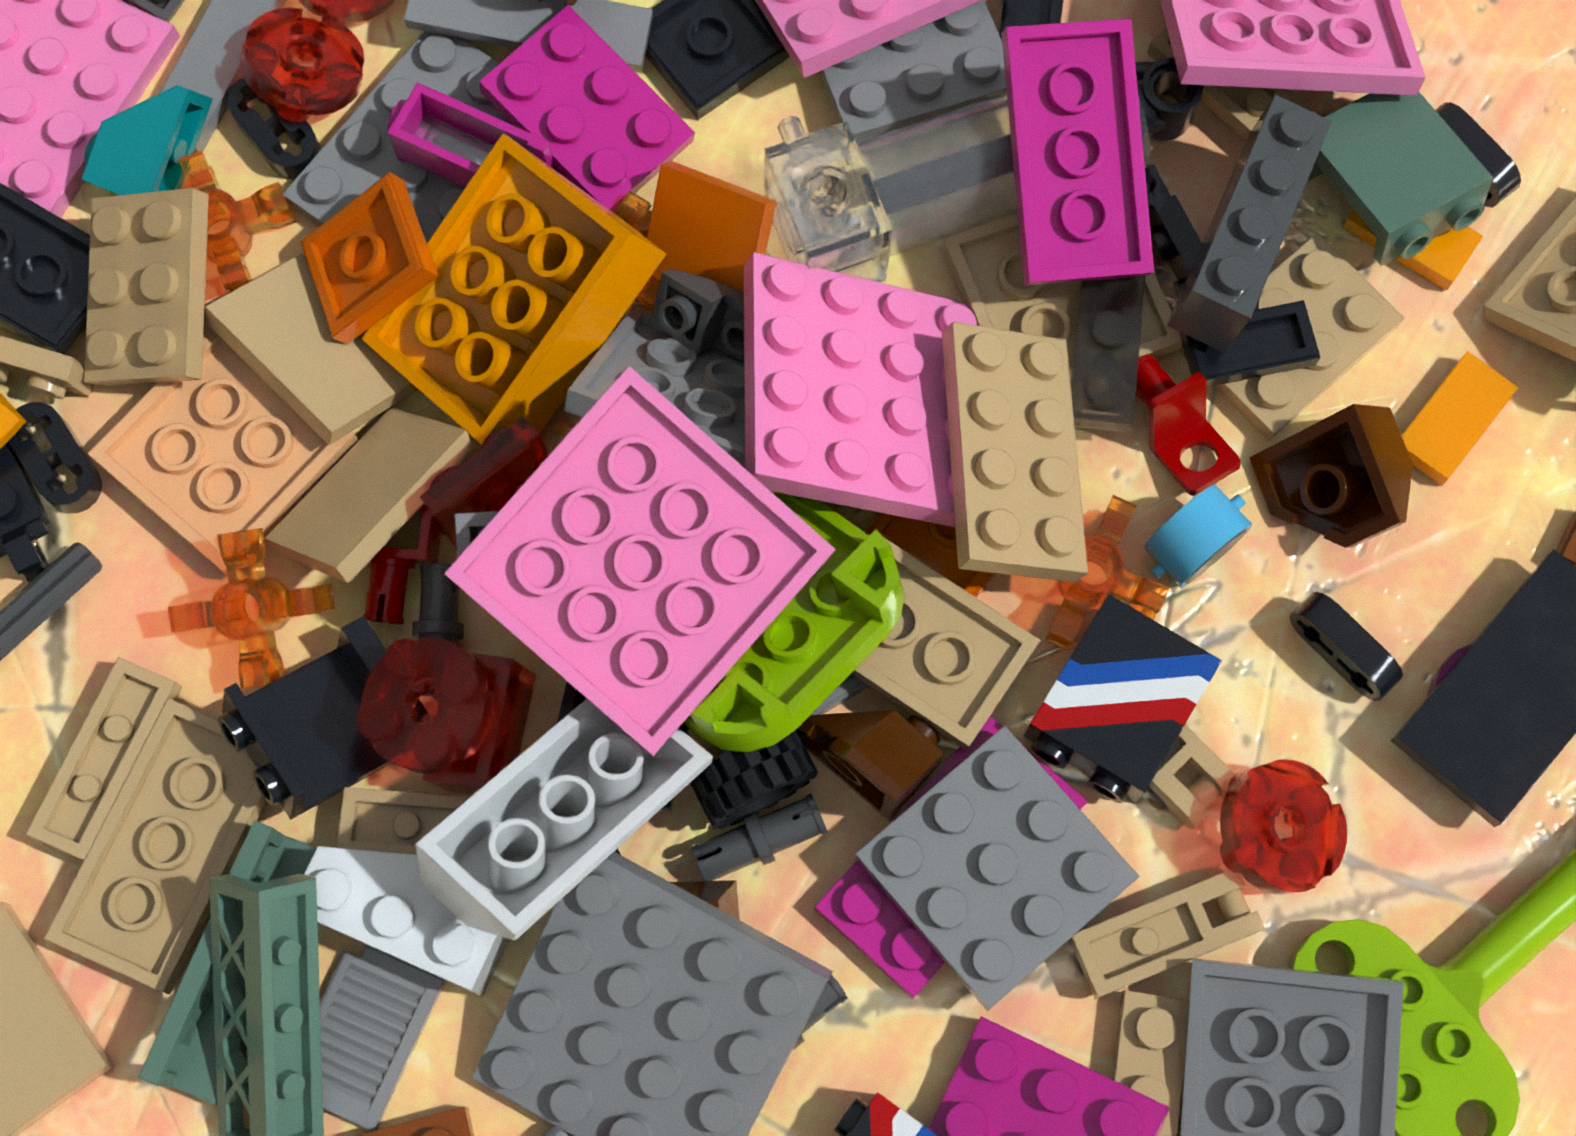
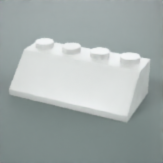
M586 699L416 843L420 883L466 926L515 941L712 763L713 756L680 728L652 756L599 708Z

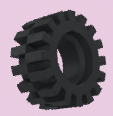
M795 730L773 746L751 752L726 750L718 755L719 758L717 760H713L704 771L691 781L690 785L713 829H723L728 825L732 826L740 823L743 817L754 812L757 815L761 810L767 807L769 809L778 804L779 800L795 794L797 789L805 787L810 783V780L816 778L818 770Z

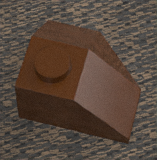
M1352 404L1249 457L1270 515L1290 524H1299L1324 535V539L1344 548H1352L1406 523L1413 464L1390 407Z
M895 710L810 715L796 729L807 751L889 822L936 770L944 755V752L936 746L941 741L940 737L928 724L915 715H911L906 720Z

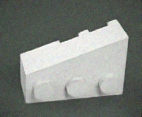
M317 847L304 875L316 878L318 924L483 997L509 939L466 926L420 883L417 855Z

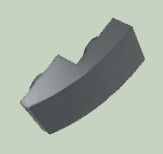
M674 269L662 272L650 325L694 350L697 354L711 346H715L744 364V292L687 272Z

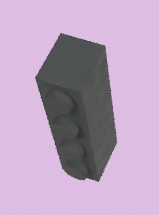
M1276 94L1274 95L1247 137L1167 326L1221 352H1225L1253 315L1332 121Z

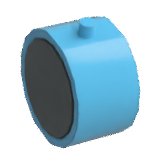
M1213 484L1184 505L1144 545V549L1157 562L1150 569L1153 575L1159 579L1167 573L1181 589L1215 564L1251 529L1252 523L1239 510L1246 504L1243 498L1237 494L1229 500L1216 484Z

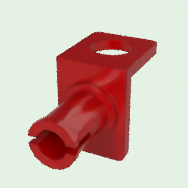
M1152 355L1139 357L1126 368L1122 377L1124 379L1123 383L1134 392L1148 409L1149 449L1187 494L1191 496L1197 495L1240 469V457L1206 420V378L1200 372L1176 384ZM1205 446L1215 452L1217 461L1210 469L1193 471L1186 468L1180 458L1182 453L1190 447Z
M437 489L423 504L417 550L383 546L369 561L368 564H371L365 613H363L367 621L403 625L408 570L415 569L416 564L438 563L445 506V494Z

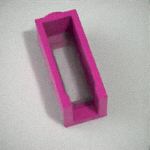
M418 82L407 100L402 99L395 105L388 120L387 133L398 161L404 163L406 160L465 188L503 133L555 170L549 141Z

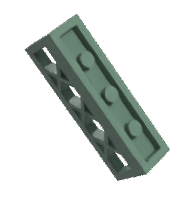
M254 820L229 875L258 883L299 873L304 875L317 848L285 836L273 827ZM236 899V918L243 929L242 900ZM210 916L138 1078L158 1086L175 1088L217 1105ZM238 968L239 986L245 995V980ZM240 1035L241 1052L244 1055L247 1046Z
M299 873L258 883L229 874L209 878L218 1136H324L316 878ZM236 899L242 900L243 929L236 918ZM238 968L245 980V995L239 986ZM240 1035L247 1046L248 1063L241 1052ZM243 1103L250 1116V1130L243 1127Z

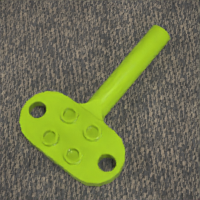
M1576 846L1454 956L1438 967L1425 963L1405 941L1387 927L1362 919L1332 922L1306 936L1292 954L1288 968L1319 971L1315 963L1316 951L1321 944L1332 943L1343 949L1347 956L1348 968L1346 974L1404 980L1395 1136H1463L1457 1128L1455 1118L1460 1105L1468 1100L1480 1105L1487 1115L1488 1125L1483 1136H1508L1515 1127L1520 1105L1516 1073L1501 1048L1483 1028L1479 1017L1480 1008L1576 921Z

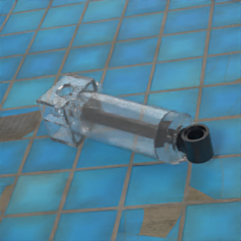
M1173 57L1160 59L1151 64L1144 73L1143 79L1137 81L1145 167L1148 165L1150 155L1149 138L1168 141L1183 135L1191 125L1202 97L1204 86L1180 83ZM1007 92L856 143L847 121L806 134L800 119L795 116H789L782 119L777 126L783 142L764 149V196L777 201L772 222L787 260L805 264L808 270L822 268L876 282L886 281L889 257L1018 213ZM1157 96H1170L1178 104H1166L1159 100Z

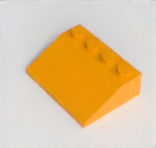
M503 133L427 243L438 277L371 326L362 340L481 445L522 459L567 396L569 387L599 351L662 262L666 253L623 219Z

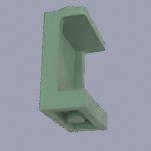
M1420 92L1416 96L1369 93L1324 117L1332 122L1308 181L1323 173L1328 177L1376 236L1377 243L1373 257L1380 266L1400 256L1403 259H1408L1417 255L1428 246L1433 238L1450 229L1460 231L1467 228L1484 212V203L1493 176Z

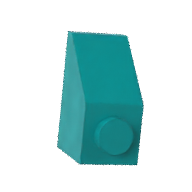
M176 85L103 120L98 133L92 136L86 146L84 154L86 167L81 180L118 195L181 189L213 98Z

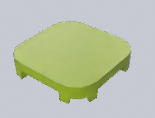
M771 491L836 550L683 722L685 726L701 739L722 750L751 752L773 746L795 731L887 638L901 617L905 593L892 547L876 529L868 535L819 500Z

